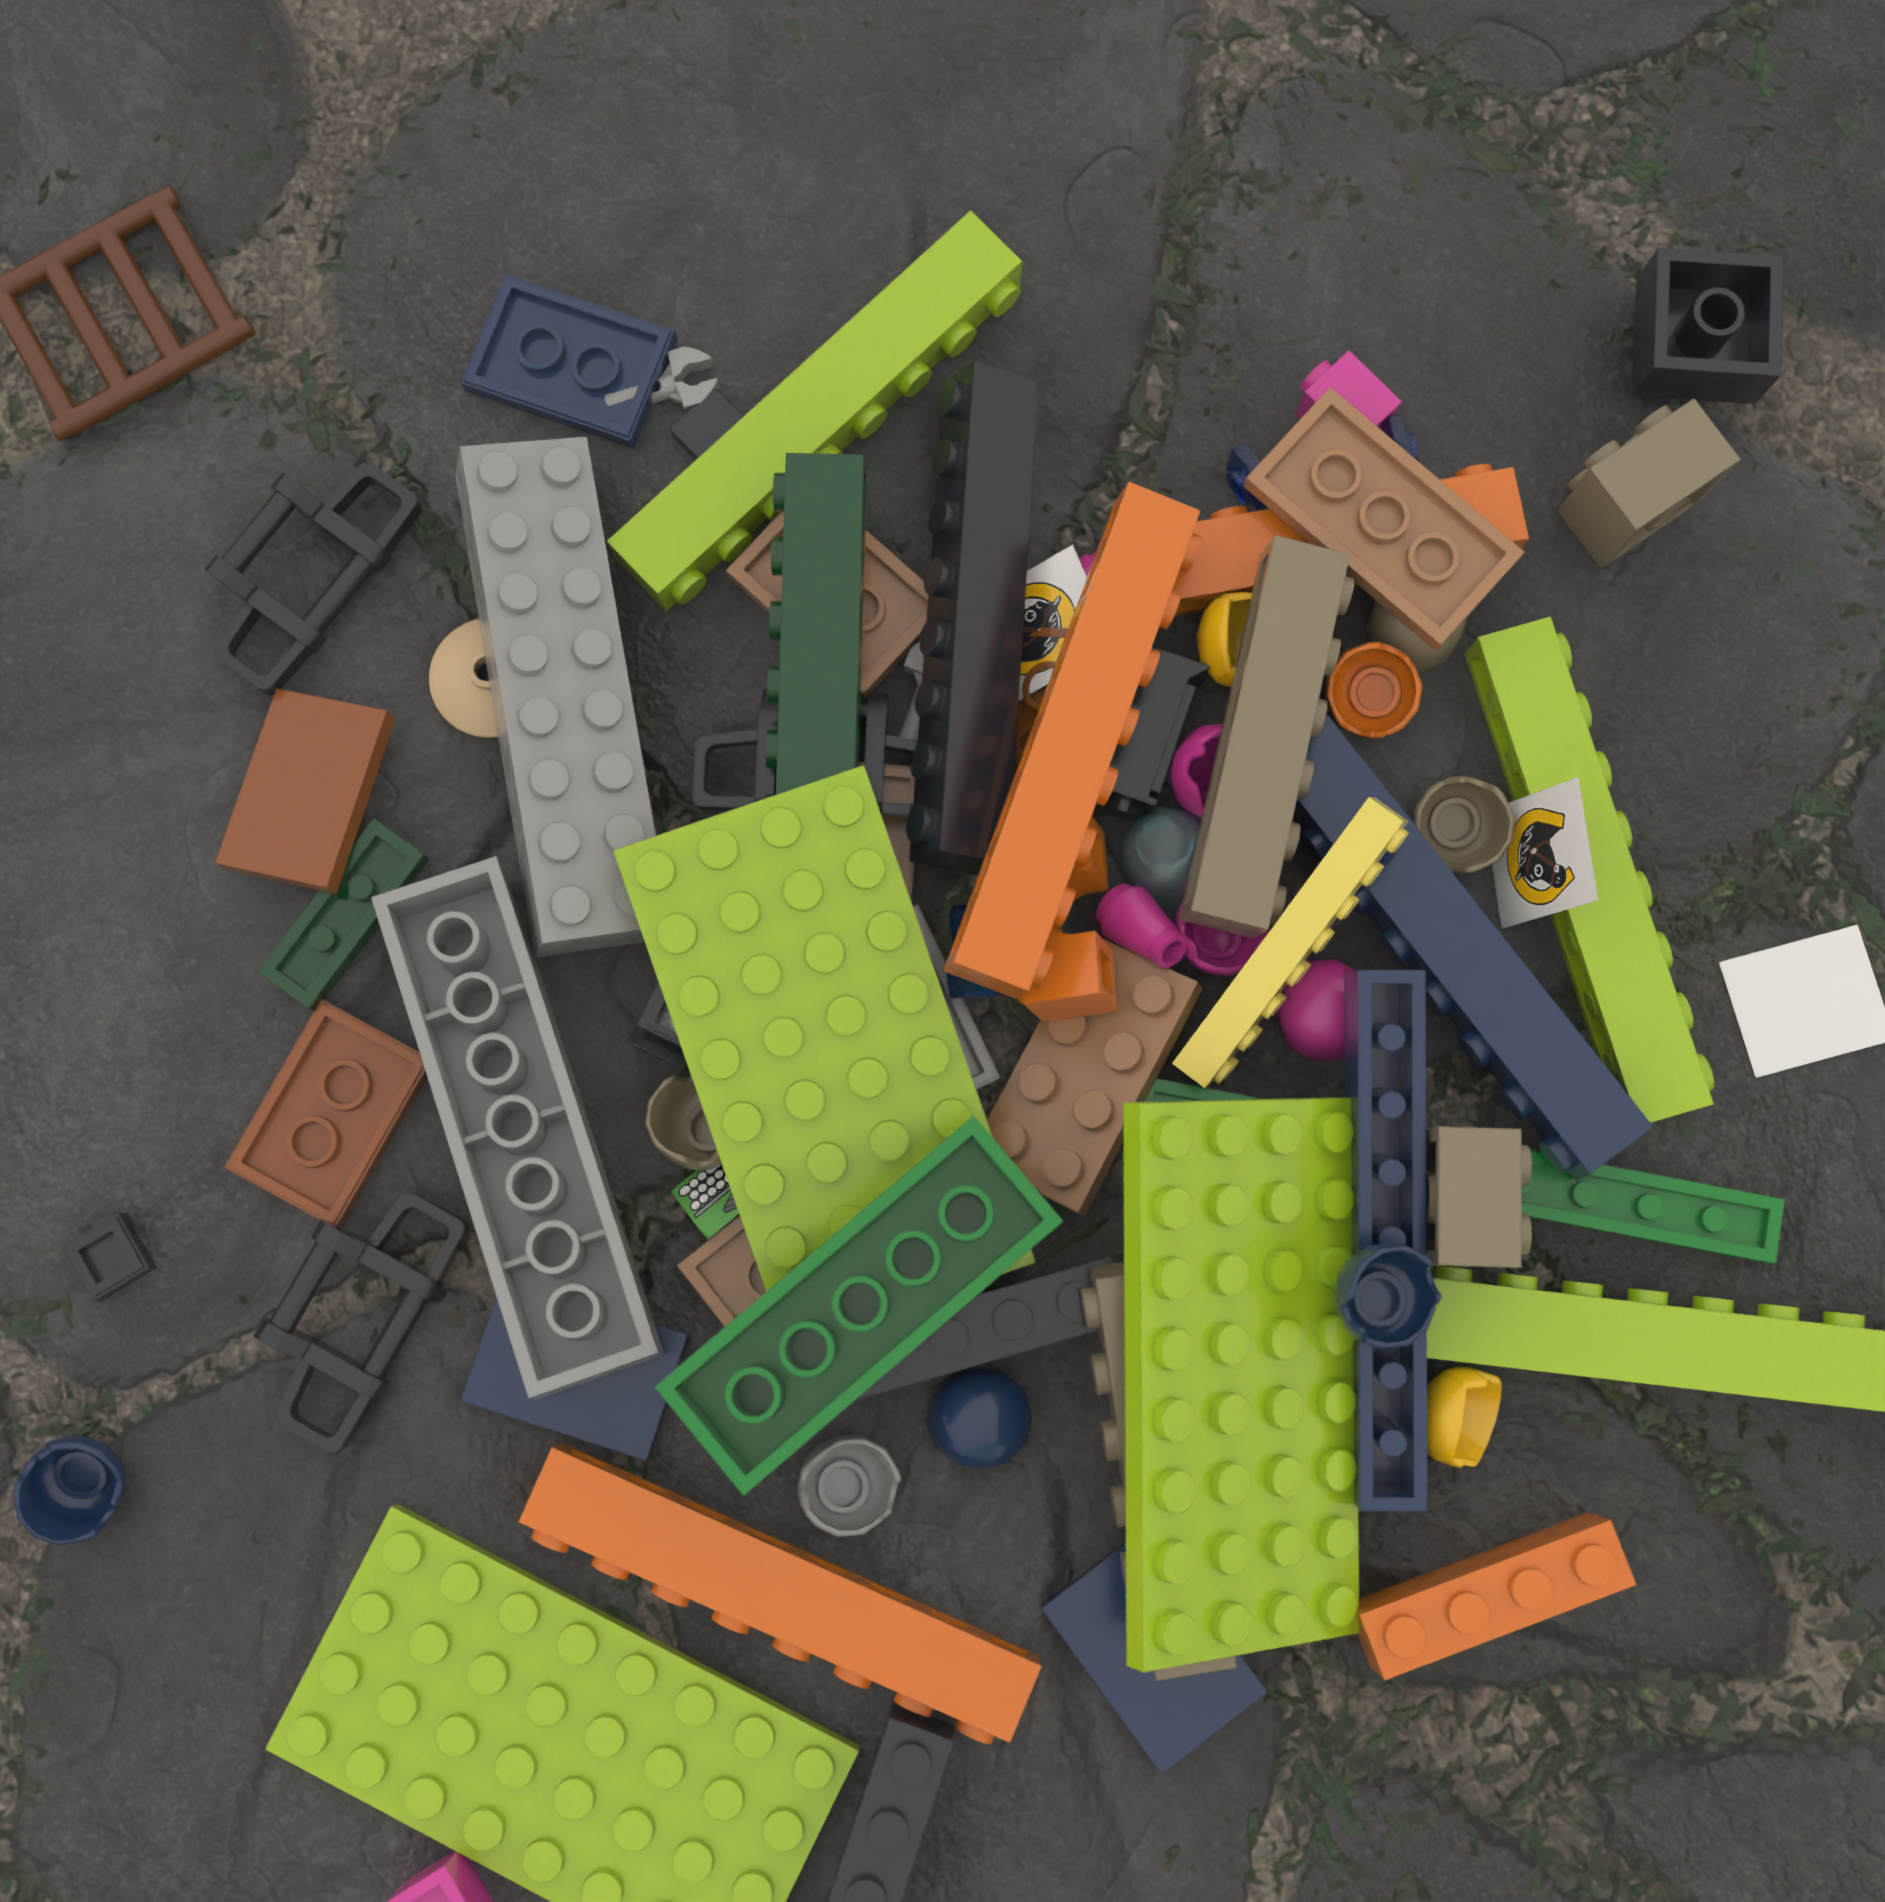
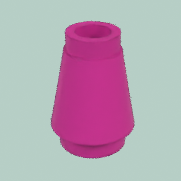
M1121 884L1111 889L1099 903L1096 919L1099 925H1101L1102 934L1106 939L1156 963L1164 969L1174 966L1184 956L1188 946L1187 939L1180 933L1146 888Z

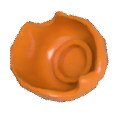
M1367 642L1342 653L1337 660L1332 675L1330 677L1327 676L1324 695L1327 700L1328 711L1337 724L1355 735L1375 739L1392 735L1404 729L1419 710L1423 685L1415 664L1407 654L1389 644Z

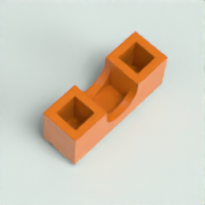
M1091 816L1088 826L1097 829L1093 847L1083 866L1074 864L1067 883V887L1075 889L1073 902L1086 894L1109 891L1105 832L1093 816ZM1053 924L1045 948L1053 950L1054 954L1045 980L1040 988L1031 985L1030 990L1019 997L1018 1001L1024 1004L1042 1022L1117 1012L1113 950L1096 931L1066 934L1062 933V926Z

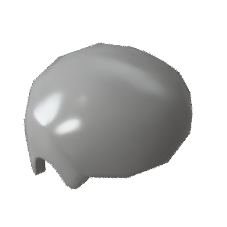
M835 1435L819 1443L810 1452L802 1465L797 1488L799 1504L813 1525L836 1537L864 1535L882 1522L884 1518L891 1515L898 1483L901 1482L900 1471L887 1449L862 1435Z

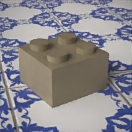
M1692 399L1674 412H1672L1668 405L1659 408L1637 425L1635 431L1638 434L1622 446L1615 439L1593 453L1583 463L1586 469L1567 484L1572 492L1557 511L1600 569L1700 503L1741 460L1695 399Z
M1439 1126L1426 1130V1255L1432 1260L1433 1266L1521 1268V1254L1529 1253L1532 1240L1530 1216L1528 1213H1521V1186H1528L1532 1171L1531 1151L1528 1145H1521V1129Z

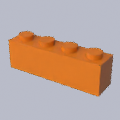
M1587 1512L1359 1598V1608L1356 1613L1360 1632L1358 1636L1370 1667L1385 1681L1635 1586L1636 1582L1611 1520Z

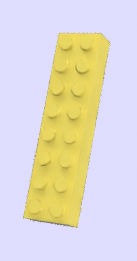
M1368 797L1172 1063L1204 1088L1214 1081L1220 1084L1223 1080L1227 1079L1239 1063V1060L1234 1057L1238 1050L1244 1052L1247 1048H1250L1263 1029L1258 1026V1023L1263 1017L1268 1020L1286 1000L1287 997L1281 992L1287 984L1293 987L1295 983L1297 984L1311 966L1305 960L1312 951L1316 954L1319 951L1321 952L1335 934V931L1330 929L1331 925L1337 918L1341 921L1343 918L1346 919L1360 899L1354 894L1362 884L1365 887L1370 886L1383 870L1384 866L1379 863L1380 859L1386 851L1395 853L1409 834V832L1404 830V827L1409 821L1377 798Z

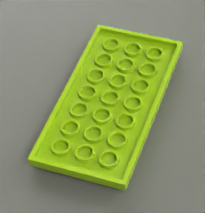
M864 765L613 850L766 1292L972 1116H975L992 1136ZM1030 1249L1003 1274L1036 1263L1032 1250Z
M1351 1098L1123 1102L1127 1666L1141 1672H1149L1358 1634L1360 1632L1356 1613L1359 1608L1358 1508L1354 1504V1480L1357 1472L1354 1458V1410L1356 1407V1395L1353 1387V1344L1355 1339L1346 1330L1339 1317L1334 1295L1337 1275L1345 1261L1352 1257V1209L1354 1206V1193L1352 1190V1140L1354 1129L1351 1122Z
M395 1504L390 1507L265 1750L550 1902H786L856 1759L860 1745L399 1504Z

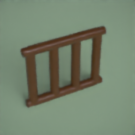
M168 185L155 193L141 198L0 275V322L55 419L49 421L52 434L60 442L74 434L83 432L239 346L243 341L256 334L255 328L251 322L246 320L244 315L237 317L176 211V208L181 206L178 201V194L172 186ZM154 221L216 328L185 346L180 341L123 241V238ZM102 251L162 357L132 375H129L69 269ZM46 280L51 285L108 386L107 389L78 405H75L15 298Z

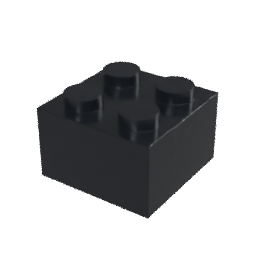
M1657 248L1636 279L1632 396L1756 404L1781 377L1784 256Z

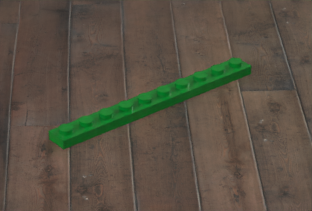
M1156 1078L1145 1102L1261 1098ZM1531 1151V1178L1528 1186H1521V1213H1528L1532 1219L1764 1264H1776L1785 1199L1604 1164L1591 1174L1576 1181L1569 1171L1564 1175L1559 1173L1542 1152Z

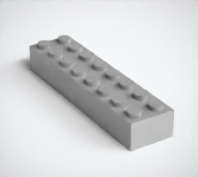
M587 437L460 446L455 477L534 957L643 943L645 941L613 850L654 837L656 834Z
M497 856L371 897L528 1398L541 1399L665 1355L507 871Z

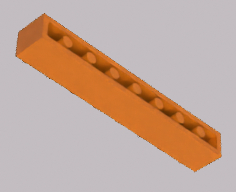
M1132 482L1127 483L1114 502L943 970L944 972L1015 999L1027 993L1031 985L1040 988L1044 982L1054 954L1053 950L1045 948L1052 925H1063L1074 900L1075 889L1067 887L1075 863L1081 866L1085 864L1096 838L1097 829L1088 826L1096 803L1102 806L1107 803L1118 776V769L1110 766L1117 744L1124 747L1127 745L1139 717V710L1131 707L1138 685L1144 688L1148 686L1160 658V651L1152 649L1154 639L1159 627L1165 630L1168 629L1181 599V594L1172 590L1179 570L1188 572L1201 543L1202 537L1193 533L1200 510Z
M560 1443L551 1448L519 1520V1523L534 1529L531 1539L549 1549L567 1553L569 1547L573 1546L593 1555L591 1565L609 1576L627 1580L629 1574L633 1573L654 1583L651 1589L654 1595L669 1603L687 1607L691 1599L713 1609L714 1613L711 1619L729 1630L741 1634H748L750 1627L775 1637L772 1646L781 1653L804 1662L809 1661L811 1654L835 1664L833 1674L843 1681L863 1689H869L872 1681L897 1692L894 1701L900 1706L926 1717L931 1716L933 1709L958 1719L955 1728L959 1732L985 1744H992L994 1737L1009 1743L1011 1742L1042 1667L1040 1655L566 1443Z

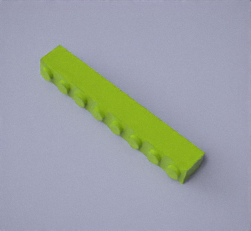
M970 210L607 540L616 561L665 611L669 610L677 601L680 604H685L692 600L703 589L707 582L706 575L722 560L729 563L738 558L750 545L753 539L751 534L768 518L773 521L781 513L774 512L773 478L775 472L785 473L786 453L843 454L841 451L857 436L865 439L872 435L885 421L888 415L886 410L902 395L910 398L917 394L932 376L931 369L947 354L953 358L963 352L976 336L977 330L975 328L991 314L995 317L1001 316L1016 302L1021 293L1022 260Z
M1551 616L1479 636L1465 652V657L1512 801L1574 778H1579L1598 901L1550 914L1594 1051L1650 1123L1713 1105L1710 1091L1714 1088L1712 1070L1706 1058L1702 1054L1696 1053L1689 1029L1693 1027L1692 1011L1686 997L1681 992L1676 993L1668 969L1673 964L1672 951L1665 935L1661 931L1656 932L1648 909L1652 905L1651 888L1643 872L1635 870L1628 849L1632 844L1630 825L1624 813L1615 810L1608 789L1612 784L1611 769L1603 752H1596L1588 729L1592 725L1591 709L1585 695L1582 692H1576L1569 669L1572 667V654L1569 643L1562 633L1556 634Z
M1433 1266L1432 1276L1442 1298L1439 1304L1436 1305V1310L1427 1330V1358L1885 1412V1331L1865 1329L1864 1315L1823 1311V1324L1799 1321L1800 1308L1758 1304L1757 1316L1733 1313L1734 1300L1693 1296L1692 1308L1668 1306L1669 1293L1628 1288L1627 1301L1602 1298L1603 1285L1563 1281L1562 1293L1537 1290V1277L1498 1273L1497 1285L1472 1283L1473 1270Z

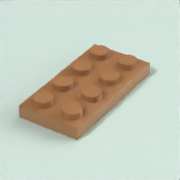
M1331 387L1246 477L1243 485L1244 488L1310 544L1350 554L1346 575L1353 578L1356 584L1434 651L1440 648L1525 553Z
M1107 940L1104 941L1113 950L1117 1012L1042 1022L1040 1020L987 1120L993 1139L1043 1197L1085 1217L1124 1142L1123 1102H1145L1203 990L1197 981L1169 968H1161L1156 963Z

